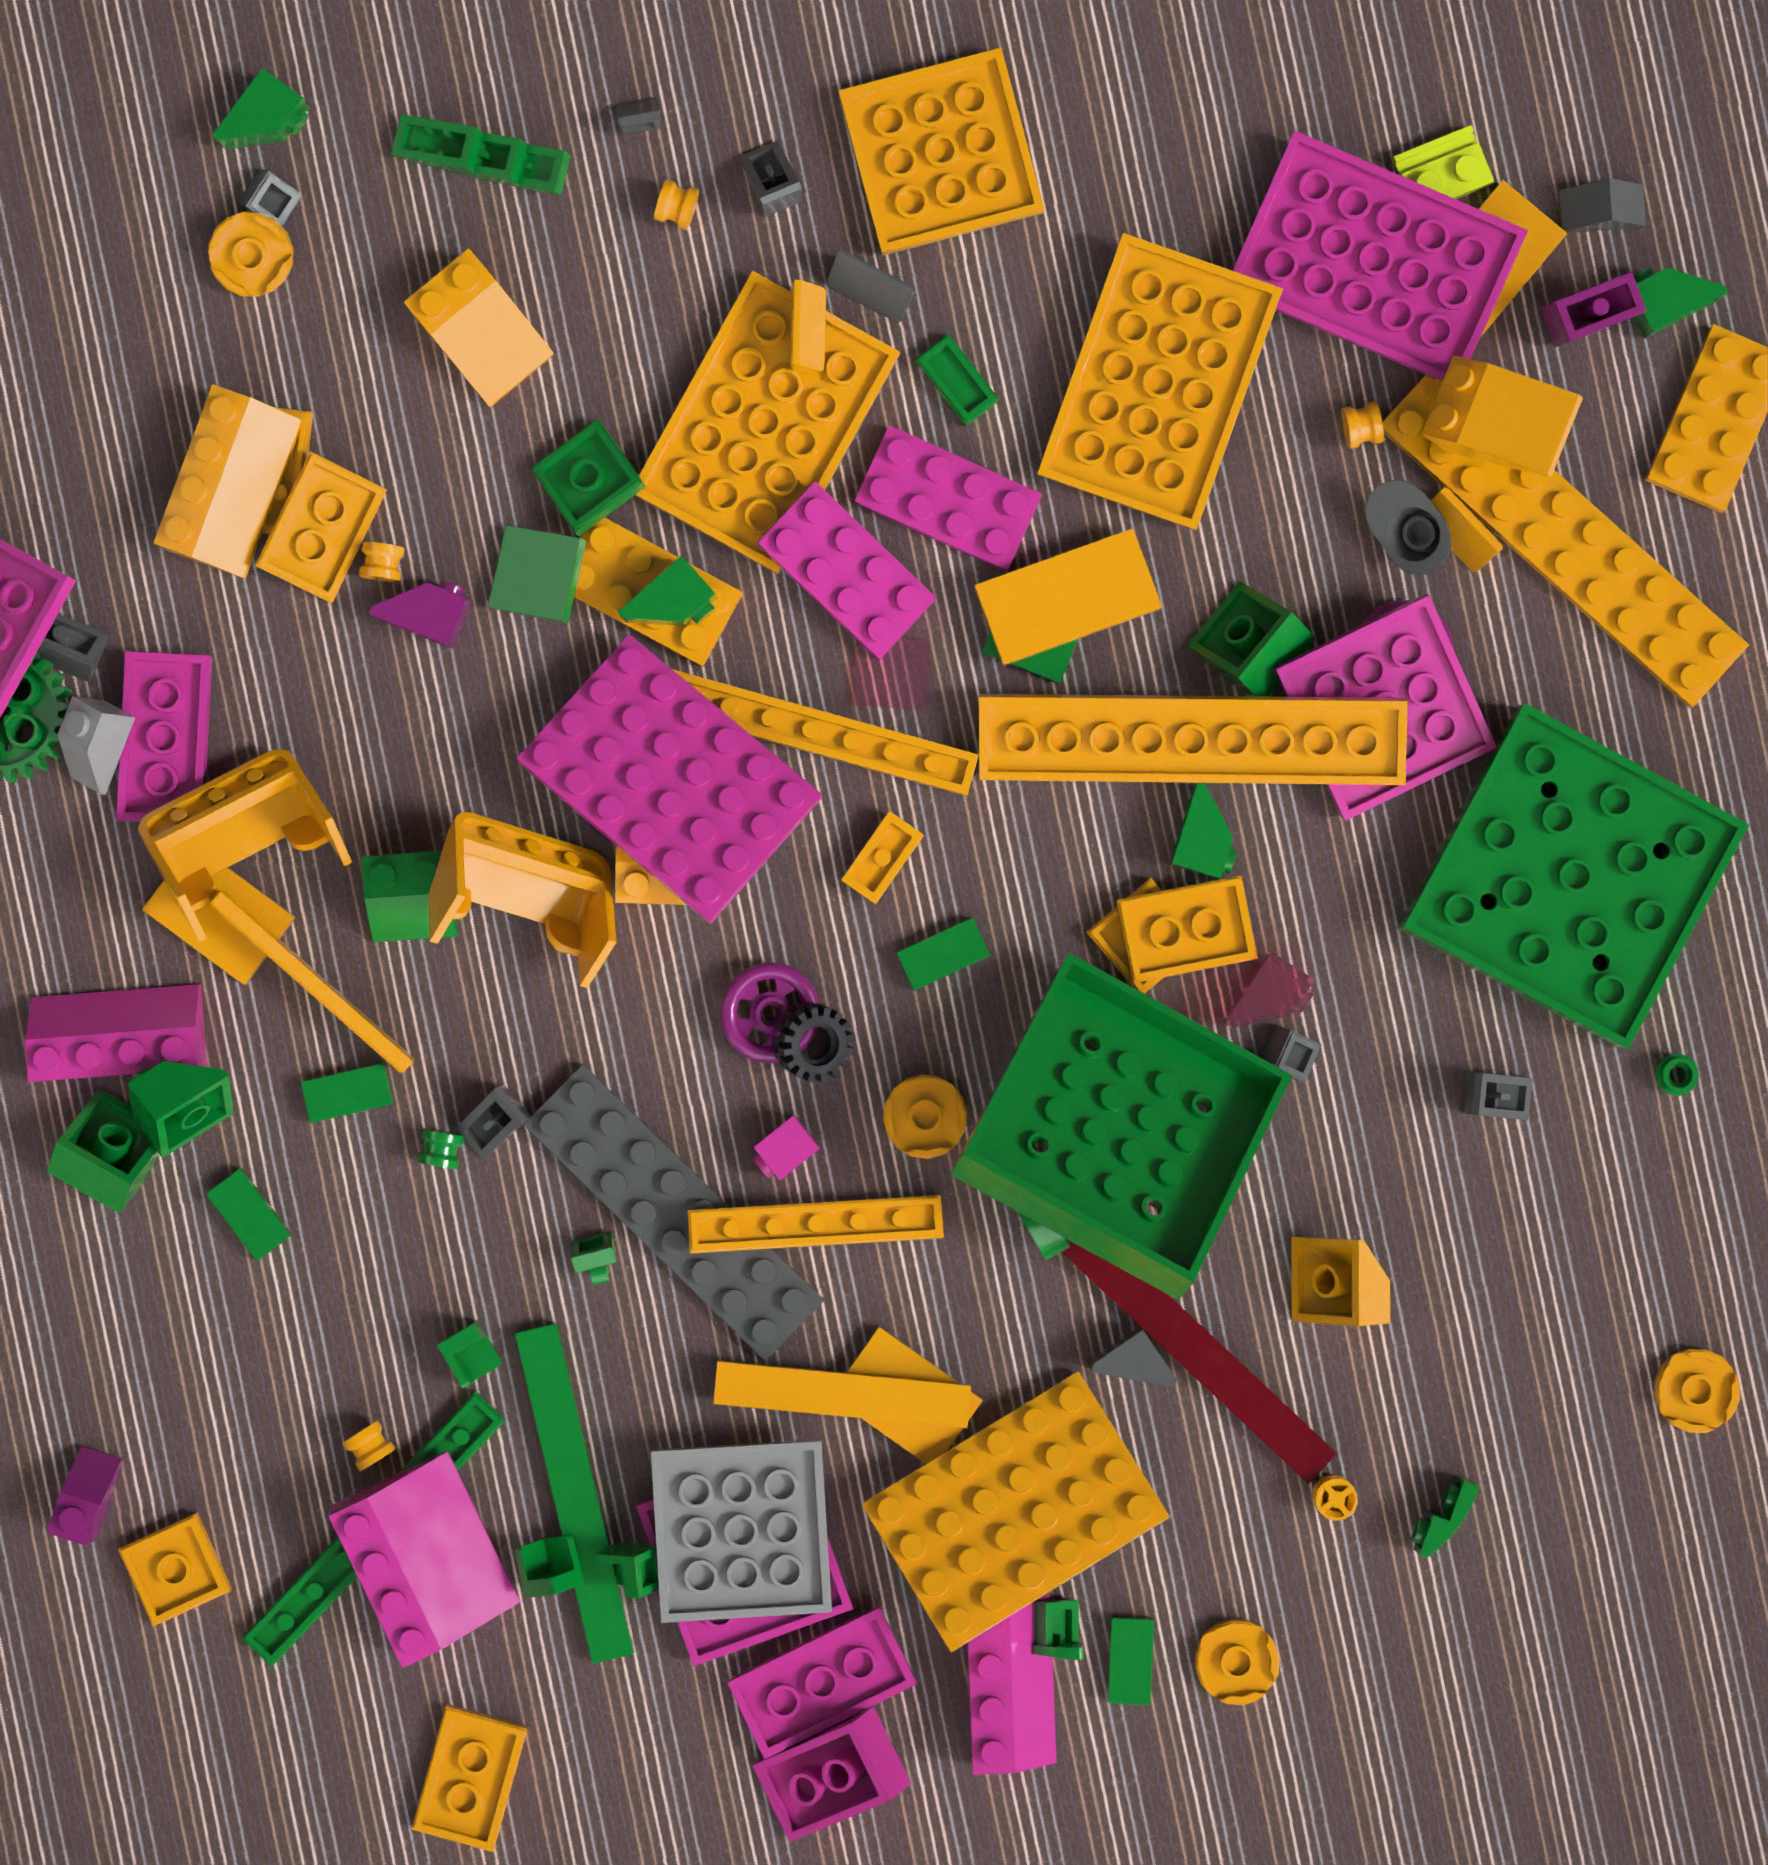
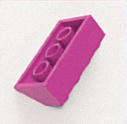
M201 984L31 997L25 1036L28 1082L136 1074L146 1067H154L163 1061L207 1067Z
M1050 1592L1036 1601L1050 1600ZM1036 1601L967 1643L973 1775L1018 1773L1057 1763L1053 1658L1033 1654Z

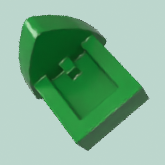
M1065 1598L1035 1602V1644L1033 1645V1654L1067 1660L1084 1659V1645L1079 1642L1078 1600Z

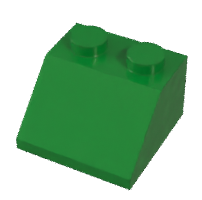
M1239 581L1188 643L1187 647L1235 687L1249 696H1270L1280 683L1274 668L1305 653L1316 638L1293 612Z
M442 851L362 857L364 900L373 942L430 939L428 895ZM452 919L441 938L458 937L457 919Z
M163 1061L154 1067H146L140 1070L132 1078V1081L127 1083L133 1120L161 1158L169 1155L234 1114L230 1079L224 1069Z
M99 1088L56 1142L47 1173L121 1214L142 1186L159 1154L135 1124L131 1106Z

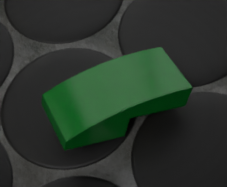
M1457 1476L1455 1484L1449 1483L1445 1489L1441 1502V1507L1445 1508L1444 1515L1427 1510L1424 1519L1420 1517L1417 1519L1412 1531L1411 1541L1415 1543L1414 1550L1420 1556L1428 1558L1454 1534L1468 1514L1480 1488L1478 1484L1472 1480Z

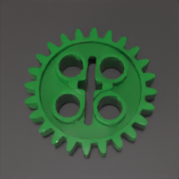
M38 653L35 654L3 714H7L9 708H11V714L4 716V721H2V716L0 717V781L4 776L7 782L17 783L18 772L24 778L33 779L32 766L47 771L48 766L44 758L50 756L59 759L61 757L54 747L57 743H60L57 735L69 706L68 703L63 702V699L72 694V690L67 687H58L65 676L57 671L50 673L54 663L46 659L39 662L40 654ZM26 682H30L31 693L29 697L21 701L19 690ZM32 723L34 735L28 742L24 743L22 732L28 724ZM9 741H10V743H11V750H10V751H7L6 749H7V747H8V745H9Z

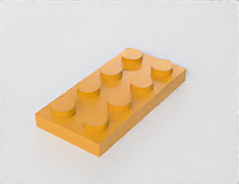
M1715 324L1710 326L1645 477V481L1719 513L1725 512L1768 412V347Z
M607 518L602 519L583 533L581 539L586 541L574 598L697 665L704 667L739 603L743 592L690 564L717 596V599L712 602L715 610L706 619L697 625L692 620L686 626L626 623L618 611L679 557Z

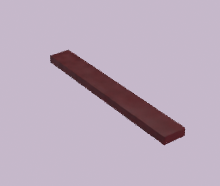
M1072 1241L1069 1242L1070 1248L1062 1253L1308 1484L1337 1455L1336 1451L1172 1297Z

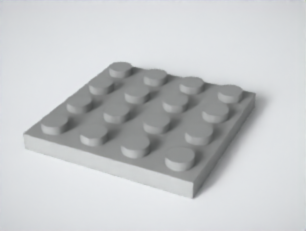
M822 1439L651 1450L661 1623L832 1612Z

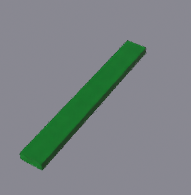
M558 1323L516 1332V1341L562 1535L571 1534L574 1538L584 1584L574 1588L592 1664L633 1655L635 1651L615 1566L610 1563H597L595 1558L596 1552L610 1545Z
M476 1390L398 1473L447 1450L459 1471L507 1419ZM339 1537L321 1553L242 1637L271 1667L276 1664L358 1577Z

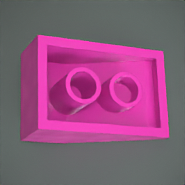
M874 1706L752 1765L789 1842L889 1802L911 1784Z

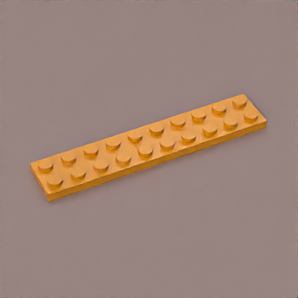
M1425 375L1382 422L1384 434L1442 487H1448L1471 513L1689 709L1693 708L1744 652L1749 644L1555 470L1552 477H1547L1447 453L1423 436L1422 432L1442 385V381Z
M980 694L979 778L980 780L1406 785L1407 698Z

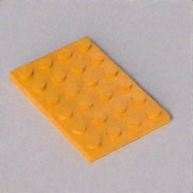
M1123 233L1037 474L1196 531L1283 288Z
M752 271L639 474L647 487L635 496L779 575L782 568L756 543L812 482L816 481L826 490L898 360L900 351L826 311L824 370L822 372H793L790 364L792 292Z
M1079 1371L862 1503L863 1509L950 1653L1169 1518L1166 1509Z

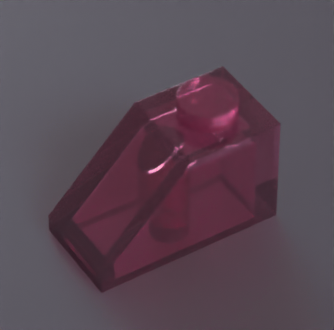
M1267 952L1222 1023L1229 1028L1290 1016L1295 1009L1301 1013L1315 993V991L1309 988L1314 979L1273 952Z

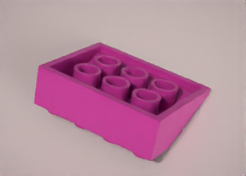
M448 1450L332 1504L328 1517L402 1668L442 1650L520 1603L519 1596Z

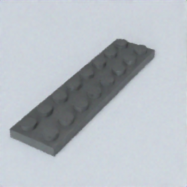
M584 1064L524 1124L546 1148L765 1361L825 1301L774 1249L690 1254L687 1211L731 1207Z

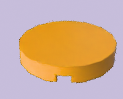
M244 211L227 217L215 228L208 244L210 267L214 277L225 289L240 296H261L275 291L287 280L293 266L294 248L288 232L276 219L261 212Z
M921 1074L905 1079L892 1090L885 1103L883 1121L888 1137L898 1149L912 1157L930 1159L946 1154L958 1144L966 1129L967 1110L963 1097L953 1084L939 1076Z
M1687 1348L1672 1354L1660 1365L1654 1379V1399L1659 1412L1671 1425L1689 1433H1707L1726 1423L1733 1416L1740 1401V1383L1733 1368L1722 1356L1706 1349Z
M1227 1619L1214 1624L1202 1635L1195 1649L1194 1667L1201 1685L1211 1696L1226 1704L1245 1705L1263 1697L1273 1682H1275L1279 1674V1654L1274 1640L1260 1625L1247 1619Z

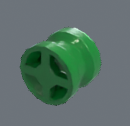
M423 1128L421 1137L424 1140L423 1150L418 1153L416 1162L436 1167L458 1169L460 1161L456 1155L458 1147L463 1144L464 1135Z

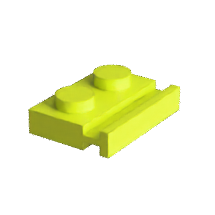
M1472 125L1392 158V163L1400 176L1454 199L1461 198L1494 183V178L1479 142L1477 143L1473 134Z

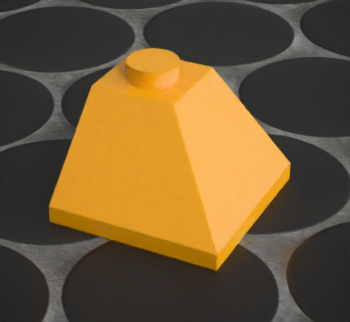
M1291 1237L1292 1321L1348 1326L1390 1323V1280L1364 1240Z

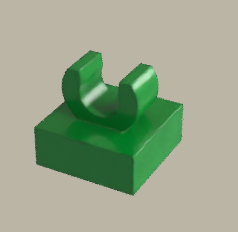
M608 1231L570 1241L571 1260L575 1273L589 1270L593 1286L610 1281L608 1264L617 1262L616 1245L612 1232Z

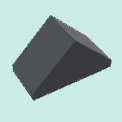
M778 140L739 156L764 218L803 202L800 182Z
M1607 178L1558 191L1560 227L1567 233L1633 229L1646 226L1643 184Z
M1466 1071L1462 1113L1528 1120L1533 1078Z
M501 1085L495 1088L455 1130L460 1135H464V1140L484 1160L528 1121L532 1115L505 1085Z
M1138 1327L1091 1359L1089 1368L1094 1373L1176 1388V1377L1141 1327Z

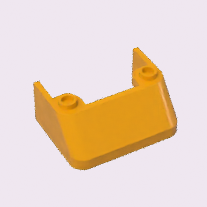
M282 749L268 751L151 811L142 818L138 826L139 834L199 943L207 939L194 911L206 906L216 894V885L211 876L285 837L293 848L301 851L315 849L329 841L344 866L352 863L331 814L292 754Z
M462 812L455 817L448 830L428 895L430 942L438 944L452 919H460L466 916L471 908V902L544 923L546 936L557 951L578 956L580 986L588 988L617 942L611 869L606 859L593 850L475 813Z

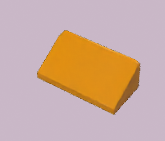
M794 280L792 282L791 369H793V372H822L824 370L826 291L821 286L803 280Z
M1444 487L1430 500L1445 517L1451 533V551L1471 572L1479 571L1503 549V545L1448 487Z

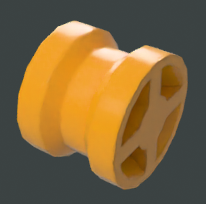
M666 179L657 201L654 220L660 222L670 220L676 222L678 228L687 230L696 209L699 189L690 187L685 190L679 188L675 181Z
M1376 401L1369 402L1364 408L1354 409L1351 406L1341 409L1343 433L1349 449L1358 448L1363 442L1370 441L1373 444L1384 442L1383 423Z
M363 542L362 552L365 554V563L359 568V577L384 582H401L402 573L399 571L398 566L399 560L404 557L405 548L385 543Z
M378 1420L342 1442L345 1450L351 1451L356 1457L355 1465L359 1472L396 1449L391 1441L384 1439L381 1434L382 1426Z
M1336 1474L1326 1475L1314 1484L1312 1501L1315 1508L1325 1518L1333 1521L1343 1520L1355 1511L1358 1503L1357 1493L1344 1477Z

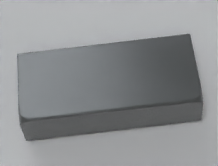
M844 250L838 251L827 279L828 287L894 322L899 323L902 321L914 298L913 286Z
M58 613L37 651L40 654L39 662L46 659L54 663V668L85 681H90L108 642L109 634Z

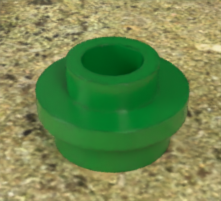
M1670 1054L1658 1063L1655 1078L1658 1086L1665 1093L1681 1096L1694 1089L1698 1082L1699 1072L1695 1062L1690 1057L1684 1054ZM1677 1066L1682 1070L1683 1077L1679 1082L1674 1083L1669 1077V1072L1673 1067Z

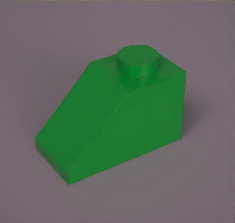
M262 68L212 136L225 150L284 142L290 133L296 135L303 128L308 119L306 112L309 106L302 96Z
M1651 267L1634 276L1647 312L1633 318L1644 339L1716 303L1728 291L1725 285L1667 267L1654 273Z
M681 555L623 606L618 613L626 623L686 626L693 620L697 625L715 610L712 602L717 599V596Z
M1196 783L1190 796L1169 865L1218 880L1221 879L1223 872L1230 874L1237 849L1231 848L1233 836L1207 786L1202 783Z

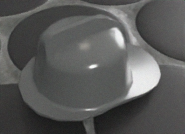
M1389 480L1378 485L1369 495L1365 507L1366 521L1374 536L1401 570L1413 575H1426L1438 570L1447 560L1451 550V533L1445 517L1415 484L1404 480Z

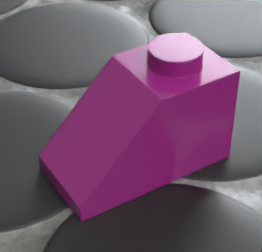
M1632 272L1540 308L1554 348L1647 312Z
M440 580L438 586L427 582L373 605L369 614L375 619L453 649L471 602L462 596L463 588Z
M82 1446L59 1492L47 1533L85 1546L97 1540L124 1458Z

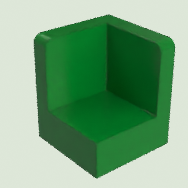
M478 1320L437 1345L463 1389L502 1364L500 1356Z
M571 1534L543 1537L515 1548L525 1598L556 1595L584 1584L574 1538Z
M618 1542L595 1553L597 1563L616 1564L618 1584L624 1586L625 1598L640 1599L659 1589L656 1545Z

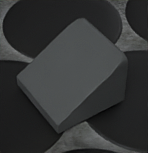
M656 97L619 103L616 106L620 130L624 135L660 129L663 126L659 103Z
M259 169L241 196L238 204L250 212L266 214L276 219L283 226L302 194L270 171Z
M1275 1024L1259 1057L1293 1075L1292 1078L1305 1083L1322 1044Z

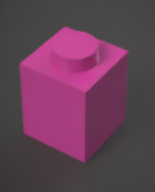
M793 1115L753 1147L758 1153L753 1160L767 1178L775 1174L781 1180L818 1151L820 1146L798 1118Z

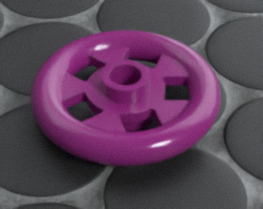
M774 962L757 964L738 974L727 987L720 1010L724 1034L734 1049L756 1062H781V1060L775 1058L773 1050L778 1049V1046L772 1044V1036L779 1037V1031L775 1030L774 1027L777 1022L782 1025L786 1020L781 1015L785 1011L795 1012L791 1010L790 1003L785 998V995L796 990L803 1006H806V1002H814L819 1005L816 990L808 978L791 966ZM767 979L775 980V992L769 991L758 994L757 982ZM740 999L752 1001L749 1008L750 1018L748 1019L737 1017ZM767 1005H774L777 1009V1014L772 1020H765L762 1012ZM753 1027L769 1035L763 1046L754 1043L748 1038ZM811 1027L804 1032L800 1040L801 1052L813 1040L818 1027Z

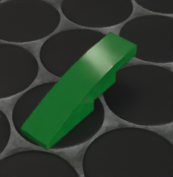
M405 114L400 116L391 155L437 169L559 196L562 194L571 155L565 150L527 144L519 138L485 133L473 126Z

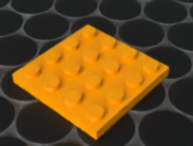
M1002 48L838 90L882 256L1044 213L1042 197Z

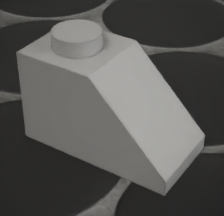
M72 696L57 735L70 777L95 792L106 795L135 717L107 701Z

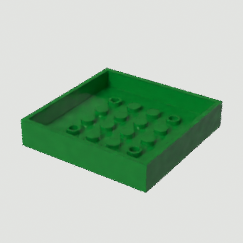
M1524 703L1515 708L1496 743L1497 748L1493 749L1397 929L1614 1047L1629 1049L1746 833L1749 824ZM1545 782L1554 786L1555 793L1551 798H1546L1541 793V786ZM1657 843L1663 844L1666 848V855L1663 859H1658L1653 854V848ZM1484 894H1489L1494 898V906L1490 910H1485L1481 906L1480 900ZM1596 955H1602L1606 959V966L1601 971L1593 967V959Z
M1068 953L1050 982L950 1175L1179 1300L1194 1283L1293 1075L1075 955ZM1084 1042L1093 1044L1096 1050L1091 1051L1087 1049ZM1199 1103L1204 1105L1207 1109V1112H1201L1197 1108L1196 1104ZM1032 1143L1040 1144L1044 1152L1035 1151ZM1146 1206H1153L1157 1210L1158 1215L1150 1214Z

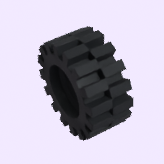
M806 1002V1006L801 1004L792 1006L795 1011L793 1013L785 1011L781 1015L786 1020L782 1025L777 1022L774 1027L775 1030L780 1032L779 1037L772 1036V1044L778 1046V1049L773 1050L775 1058L781 1060L779 1064L783 1069L813 1083L814 1080L819 1082L828 1081L827 1075L834 1078L841 1073L837 1068L839 1066L844 1068L848 1066L850 1062L844 1059L846 1053L853 1055L855 1049L849 1046V1041H855L854 1033L848 1031L852 1027L849 1021L842 1018L843 1015L838 1011L814 1002ZM811 1027H821L827 1036L824 1050L816 1057H805L800 1049L802 1035Z

